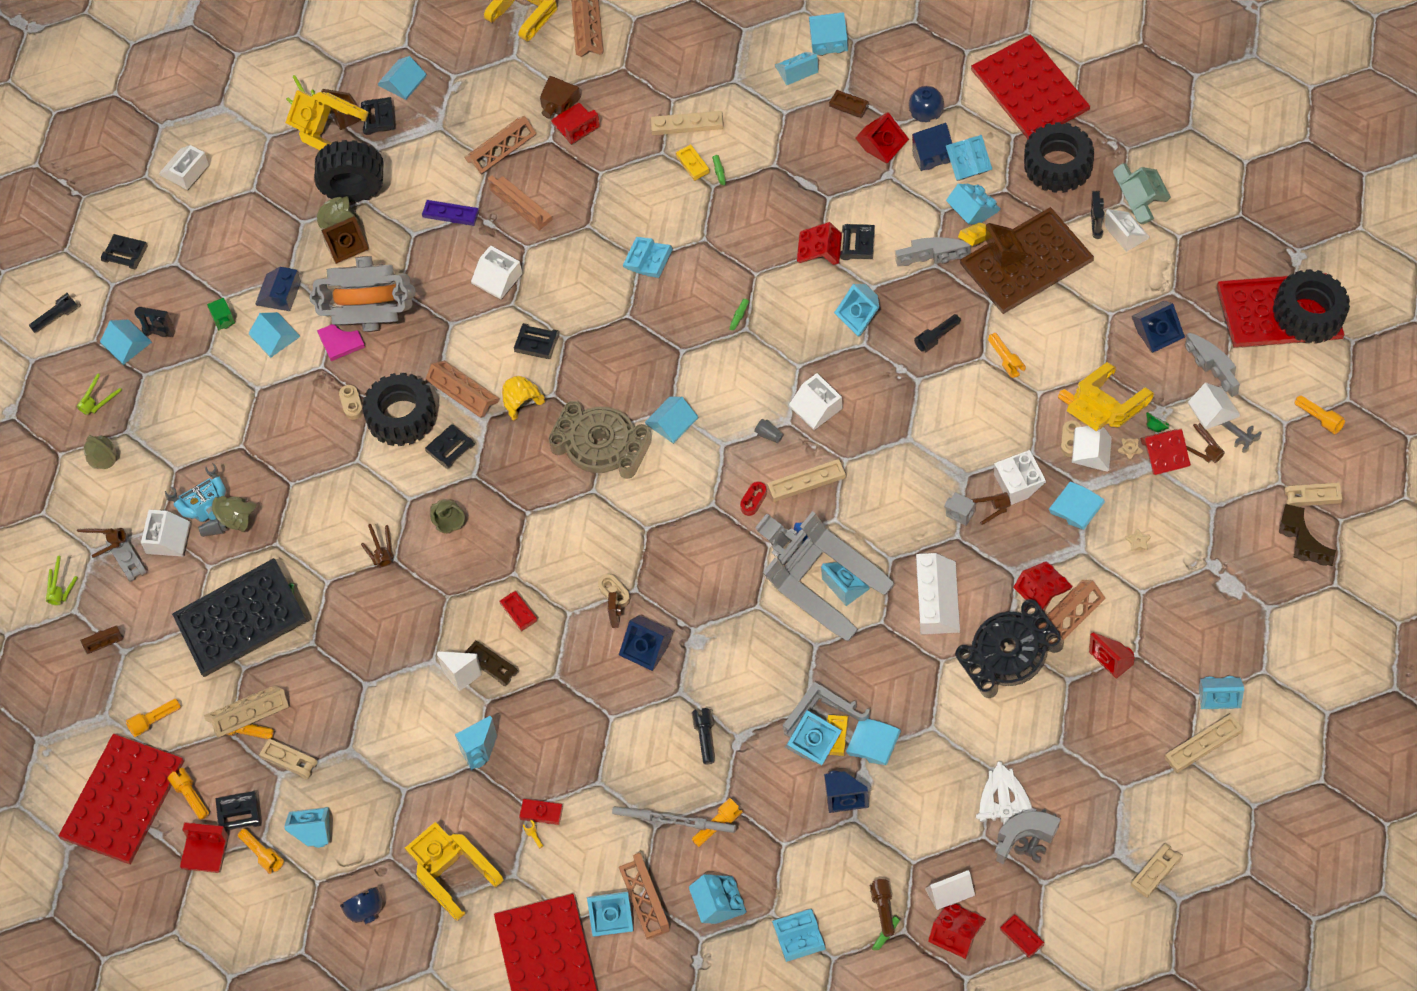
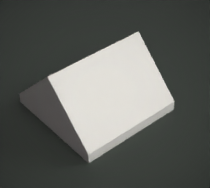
M1111 209L1106 211L1105 228L1126 252L1149 239V235L1129 212Z
M1204 383L1188 401V405L1205 430L1240 417V413L1223 388Z
M1089 426L1075 428L1072 463L1109 471L1112 437L1104 427L1098 431Z
M438 651L437 656L442 672L458 691H461L482 675L477 654Z
M969 870L925 888L936 910L975 896Z

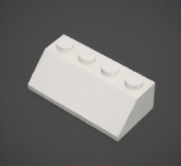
M937 553L916 554L920 635L960 633L956 562Z

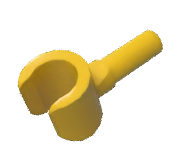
M530 820L532 827L526 828L523 824L526 835L534 839L540 849L543 847V844L537 836L534 821Z

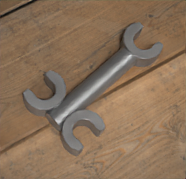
M1230 421L1219 424L1239 437L1236 439L1234 447L1243 444V453L1248 451L1249 445L1253 441H1258L1261 438L1262 432L1260 431L1258 434H1252L1254 426H1250L1246 434Z
M1032 837L1030 843H1028L1026 838H1021L1019 843L1023 844L1024 847H1014V851L1017 854L1032 856V860L1036 863H1041V857L1037 856L1036 853H1046V849L1043 846H1037L1040 839Z

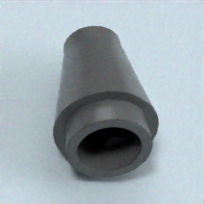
M761 419L754 432L758 433L757 436L777 444L784 436L769 420Z
M217 519L209 520L198 526L202 537L224 534L225 531H228V527L221 524Z

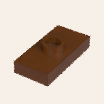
M839 90L835 91L829 102V107L862 118L869 106V101Z
M609 592L608 614L612 628H619V617L622 616V604H618L616 592Z
M116 625L106 630L98 631L94 635L80 641L86 654H90L122 641L123 637Z

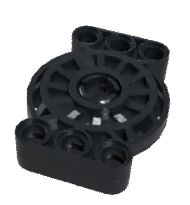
M1029 599L1022 603L1021 613L1003 612L988 618L976 631L972 647L968 645L959 646L956 649L955 656L980 693L986 698H992L998 692V685L1016 686L1031 680L1044 666L1048 651L1052 653L1060 652L1064 647V641L1035 600ZM1031 608L1036 609L1032 614L1027 613ZM1040 624H1047L1045 628L1038 629ZM1051 639H1058L1055 644H1049ZM1006 642L1008 645H1016L1015 649L1010 653L1004 652L1006 648L1004 643ZM964 654H970V656L967 659H962V656ZM975 669H981L978 674H972ZM986 684H992L990 689H983Z

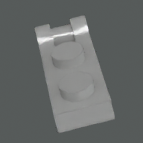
M127 539L125 542L119 543V548L110 550L129 582L135 580L134 577L147 573Z

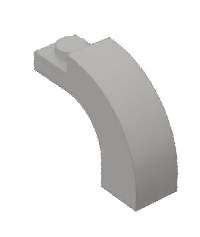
M1038 811L1025 812L1012 817L1002 826L998 833L997 840L999 843L995 849V853H997L996 861L1004 864L1012 846L1024 837H1036L1051 844L1061 819Z

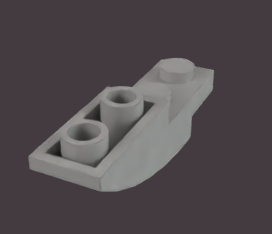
M942 237L911 240V247L895 250V261L897 267L907 266L920 261L924 262L932 258L935 264L946 263L969 255L971 253V245L963 240Z
M1188 333L1185 347L1195 357L1196 364L1202 367L1205 372L1211 370L1214 377H1218L1221 381L1224 391H1228L1231 397L1237 395L1240 384L1235 378L1236 366L1214 344L1200 336Z

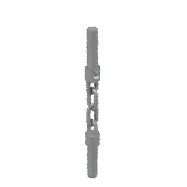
M616 806L612 809V814L640 818L643 821L651 822L653 820L661 823H674L700 830L710 829L729 833L736 832V825L712 822L703 818H686L665 813H654L651 810H635ZM663 816L671 817V821L663 820Z

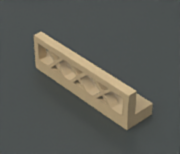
M273 685L204 715L205 721L212 723L215 735L221 737L289 706L284 690Z

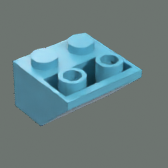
M957 184L946 199L951 207L968 224L982 223L1001 209L996 204V200L985 193V189L978 184Z
M704 874L689 886L701 923L717 924L746 913L733 876Z

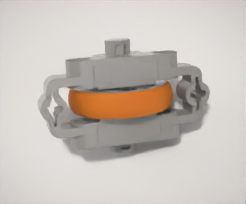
M372 256L355 257L356 266L326 269L327 277L313 282V291L310 293L309 299L315 305L316 313L319 316L331 315L332 324L362 323V331L379 330L378 322L398 321L397 312L406 311L412 307V298H414L416 292L414 286L410 284V278L407 274H394L393 265H373ZM327 284L328 286L341 285V287L335 288L332 295L330 289L327 288ZM332 296H333L334 302H335L337 305H343V306H336V307H331V308H329V303H330L331 300H332ZM394 300L398 301V305L387 303Z

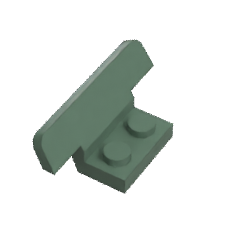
M1122 163L1113 171L1131 210L1140 224H1145L1154 219L1148 207L1153 200L1167 202L1171 198L1157 169L1141 167L1134 173H1131L1127 164Z

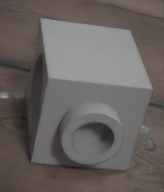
M955 492L952 498L949 497L945 503L946 517L967 526L976 511V503Z

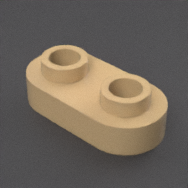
M353 385L343 386L339 391V396L345 416L351 420L358 419L363 414L358 391Z
M1068 421L1063 425L1061 451L1067 457H1072L1073 446H1068V444H1073L1074 430L1069 428L1082 427L1077 421Z
M610 574L600 577L598 587L608 600L609 592H616L617 599L623 598L622 601H618V604H622V608L627 606L630 601L629 593L616 577Z

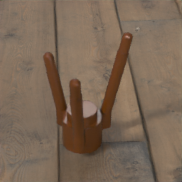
M1201 423L1198 425L1193 424L1194 428L1209 445L1205 449L1206 455L1189 446H1186L1187 450L1203 458L1208 463L1211 460L1217 463L1224 456L1225 451L1216 443Z
M1007 492L971 499L973 503L992 501L994 509H999L981 521V525L1002 513H1006V508L1011 506Z
M368 524L377 549L373 555L364 543H361V546L372 559L374 565L378 567L388 566L392 562L391 559L394 558L391 550L389 526H385L386 550L384 547H380L372 525Z
M123 528L77 529V532L106 534L107 542L111 543L110 546L92 554V558L113 548H119V543H123L126 540V532Z

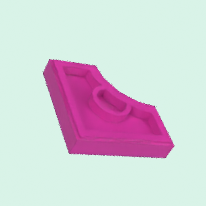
M335 324L317 330L330 361L365 348L358 330L352 332L342 331Z

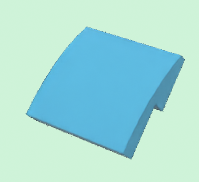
M982 135L946 145L956 181L992 170Z
M636 237L623 263V267L642 275L659 278L673 249L668 244L654 243L652 238Z
M1069 482L1051 505L1049 511L1052 515L1066 519L1069 525L1084 530L1105 503V500L1087 488Z
M871 719L859 721L846 752L849 756L866 758L869 763L887 765L901 731L896 727Z
M812 909L772 921L786 962L825 950V945Z

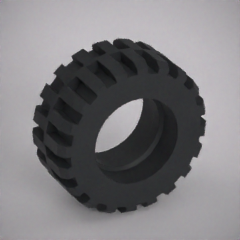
M1055 122L1053 125L1049 123L1044 128L1039 127L1036 129V133H1031L1026 141L1024 169L1029 180H1033V184L1037 187L1041 186L1045 191L1052 190L1053 193H1057V191L1064 193L1068 192L1069 189H1077L1078 185L1082 186L1086 179H1089L1091 176L1094 162L1093 142L1088 138V134L1085 131L1081 132V128L1073 127L1070 123L1061 124V122ZM1054 151H1063L1072 155L1074 159L1064 164H1055L1047 161L1044 156Z
M356 140L335 141L331 145H325L315 157L314 182L318 190L330 199L348 196L349 202L367 200L371 196H375L382 188L384 161L381 154L373 146H368L367 143H359Z
M1307 269L1305 272L1303 270L1297 271L1295 275L1294 273L1290 274L1282 282L1273 306L1274 317L1279 322L1280 328L1282 330L1285 329L1286 334L1290 337L1292 335L1296 337V340H1305L1306 343H1312V341L1320 343L1323 340L1328 341L1333 336H1336L1342 328L1350 309V298L1344 286L1341 287V282L1338 279H1333L1332 275H1326L1323 271L1317 270L1315 272L1312 269ZM1310 299L1316 301L1326 312L1311 313L1303 309L1297 300Z
M393 373L389 377L383 376L379 382L375 381L371 385L372 389L369 388L366 391V397L363 398L362 402L363 414L371 434L382 443L386 441L387 445L394 446V444H398V446H404L406 443H409V445L413 444L415 440L418 439L420 441L423 439L424 434H428L431 431V426L435 424L437 410L431 389L421 378L417 379V376L413 374L407 376V373H400V375ZM399 401H409L416 405L404 417L391 418L384 415L385 410L390 405Z

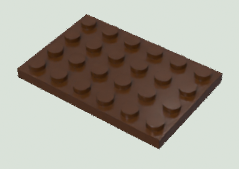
M1049 207L1012 229L1027 254L1025 259L1001 268L987 243L960 259V264L1000 312L1004 314L1094 261V256L1056 212Z

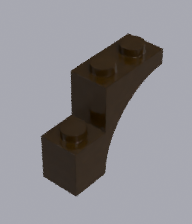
M1285 504L1279 533L1287 537H1298L1294 558H1298L1301 561L1316 562L1322 566H1333L1336 550L1322 545L1310 534L1304 520L1305 508Z

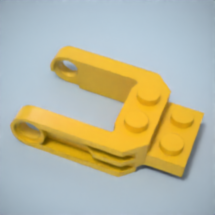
M493 0L484 12V19L491 23L494 22L499 16L504 14L515 0ZM527 0L537 5L538 8L520 27L518 36L528 42L557 11L556 0Z
M297 90L285 123L300 131L299 135L302 142L321 150L325 145L332 144V142L320 137L331 107L347 115L360 118L362 121H366L369 112L330 93L318 92L311 96L301 90Z
M1106 362L1078 383V388L1074 395L1075 401L1068 405L1066 411L1095 431L1100 430L1106 424H1109L1110 427H1121L1149 405L1153 399L1154 392L1145 387L1125 403L1120 404L1113 397L1099 389L1116 371L1115 366Z
M436 822L405 847V851L418 864L416 873L418 881L456 921L461 919L465 912L460 910L453 902V898L434 878L439 877L461 855H464L495 888L504 881L500 873L463 834L449 836Z

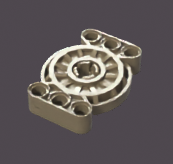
M570 401L564 406L548 438L551 452L555 455L567 453L571 462L578 468L592 473H605L619 468L620 476L625 479L634 477L651 444L650 429L647 425L639 424L634 427L624 413L614 408L594 407L582 411L581 405L576 401ZM599 438H604V440L598 441L597 444H595V440Z

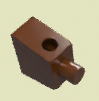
M549 76L540 96L541 107L543 108L542 115L549 119L553 113L559 115L574 106L581 98L579 87Z

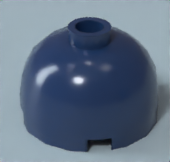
M932 86L917 88L909 99L911 116L921 122H930L931 119L940 118L944 111V100L939 90Z
M377 887L369 889L368 893H360L340 905L343 913L350 921L355 923L364 921L366 925L376 920L375 915L381 911L383 903Z

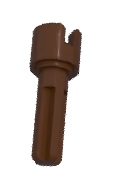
M878 879L873 881L872 885H869L872 902L876 903L878 907L882 933L885 937H889L895 933L889 901L892 899L891 888L888 880Z

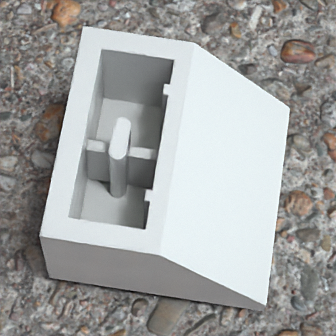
M191 145L180 148L159 172V175L188 190L209 166L205 152Z
M490 245L479 258L471 283L501 300L522 275L520 261Z
M816 373L801 385L790 402L789 407L815 430L842 410V397Z
M1030 450L994 463V476L1003 493H1008L1011 505L1028 499L1046 483Z
M148 510L141 540L145 553L183 557L191 524L190 521L169 511Z

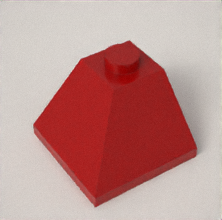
M889 112L866 125L855 137L867 153L884 163H888L909 140Z
M1095 632L1090 634L1089 653L1116 679L1134 665V652L1129 647H1125L1121 642Z

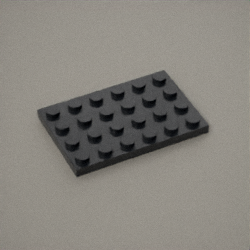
M275 558L172 613L203 677L307 621Z

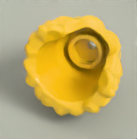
M514 376L503 383L502 396L504 407L508 410L509 416L513 421L518 418L517 408L529 398H532L537 405L545 403V397L539 391L538 386L528 381L525 377Z

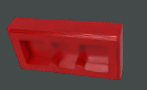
M516 591L499 601L520 631L537 622L535 615Z
M523 799L519 818L524 821L532 820L539 823L560 825L563 804Z
M1016 914L1000 927V931L1028 958H1031L1044 946V942Z

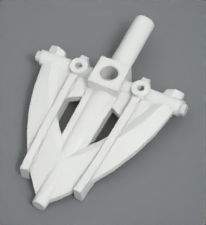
M997 762L993 772L989 771V779L981 797L980 813L976 814V819L984 822L986 819L991 818L993 821H996V818H1000L1004 825L1013 816L1036 811V809L1031 807L1029 798L1020 782L1014 776L1013 770H1008L1002 765V762ZM997 789L999 804L995 803L993 798ZM1009 790L1013 792L1015 801L1012 803L1010 802Z

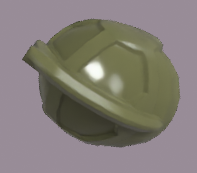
M348 196L343 198L336 197L325 202L320 207L317 213V222L320 228L325 229L353 216L357 220L358 216L349 206Z
M89 435L84 445V454L88 464L94 469L112 467L117 460L116 449L113 443L102 435L95 437Z
M221 496L214 498L212 511L216 519L224 526L244 532L248 525L249 516L255 510L257 504L251 501L245 502L246 500L240 497L226 498Z
M441 499L430 507V519L439 532L448 534L460 529L464 524L465 514L455 502Z

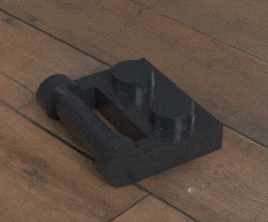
M391 97L361 102V108L369 112L362 128L363 134L371 135L373 132L395 129ZM371 108L375 109L376 123L371 124L370 118Z
M1092 191L1091 200L1092 236L1095 239L1103 237L1102 220L1105 217V212L1103 211L1104 199L1100 198V191Z
M844 224L842 226L843 246L842 251H840V259H873L875 225ZM852 233H856L855 250H850V236Z
M113 234L106 250L101 255V261L129 266L130 269L136 270L148 247L147 242ZM113 254L130 257L131 259L115 256Z
M137 307L135 309V316L140 320L141 330L145 336L151 334L161 337L174 336L175 329L167 311L146 307ZM146 317H149L151 324L148 323Z
M523 323L513 348L514 352L550 359L559 337V330L553 329L551 331ZM529 333V334H534V335L549 337V339L541 338V337H536V336H531V335H527V334Z
M451 424L425 447V451L443 467L449 469L452 463L468 448L471 449L475 446V442ZM461 442L463 443V444H462L461 446H459L452 454H450L447 458L445 457V456L448 455L455 447H457Z
M255 791L215 798L218 826H223L226 832L227 830L248 826H260ZM246 814L252 815V818L225 823V818Z

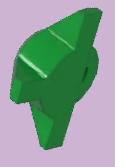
M1149 412L1146 413V424L1149 429L1157 433L1169 429L1168 422L1155 417Z

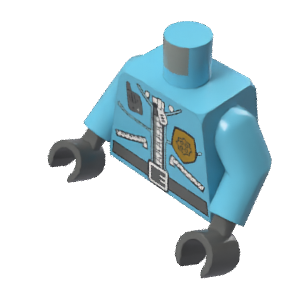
M212 463L214 466L212 472H209L207 467H205V471L213 479L209 478L180 495V499L177 498L174 487H170L174 493L173 495H168L165 491L166 499L174 502L173 505L183 517L196 518L200 522L208 518L211 520L216 519L212 511V503L215 497L218 498L226 495V488L220 476H217L218 469L214 463Z

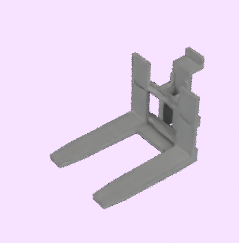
M813 511L801 524L802 530L799 533L792 528L786 530L769 514H766L755 529L771 543L774 549L772 554L776 558L772 560L763 574L780 593L831 632L846 641H850L857 632V628L841 613L800 583L803 576L819 556L825 553L866 585L883 595L890 591L894 583L879 568L828 531ZM807 535L808 538L804 542L802 539ZM789 542L790 544L784 549L783 547Z

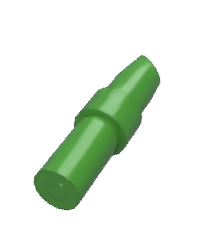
M714 155L712 159L719 183L725 185L724 169L721 165L719 155Z
M743 299L735 311L730 324V330H735L740 320H742L749 304L747 299Z
M895 916L892 918L894 929L900 922ZM881 931L872 950H879L891 936L885 937Z

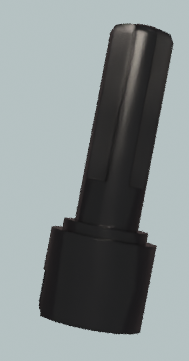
M67 292L55 300V306L29 324L34 333L41 330L61 314L68 315L78 307Z
M954 314L933 330L926 329L914 338L916 347L921 352L925 351L926 353L938 344L940 337L960 324L961 318Z
M702 708V716L697 710L692 711L694 729L699 733L703 764L710 765L715 761L710 729L713 727L711 709Z

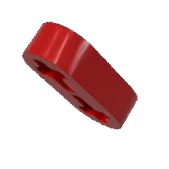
M754 482L746 491L740 502L741 512L744 515L752 516L758 511L767 495L764 483ZM761 489V492H758L755 496V491ZM752 501V507L747 509L746 505L749 506Z

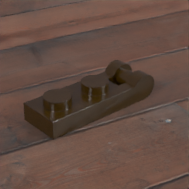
M476 640L465 651V653L477 654L481 670L498 680L503 686H507L510 682L509 679L518 673L515 666ZM502 669L506 670L504 674L500 673Z

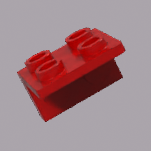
M581 103L575 104L551 120L552 124L570 144L575 143L600 127L598 113L594 109L588 112Z
M831 222L800 231L797 262L802 263L823 256L832 265L838 264L842 232Z
M1174 429L1140 438L1142 445L1147 447L1154 475L1191 465L1182 429Z
M1045 561L1023 570L1013 588L1025 600H1035L1045 612L1053 597L1071 590L1073 586L1051 564Z
M184 822L182 830L186 836V842L180 868L219 873L228 839L224 827Z
M958 904L946 906L934 921L928 942L966 959L969 955L973 939L984 925L986 918L964 909Z

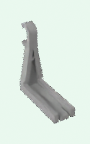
M814 682L782 726L784 735L790 738L803 714L807 710L811 712L820 699L822 703L844 712L859 721H865L869 718L870 709H866L865 713L860 714L854 711L856 708L855 701L849 704Z

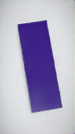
M427 200L422 217L475 226L479 208Z

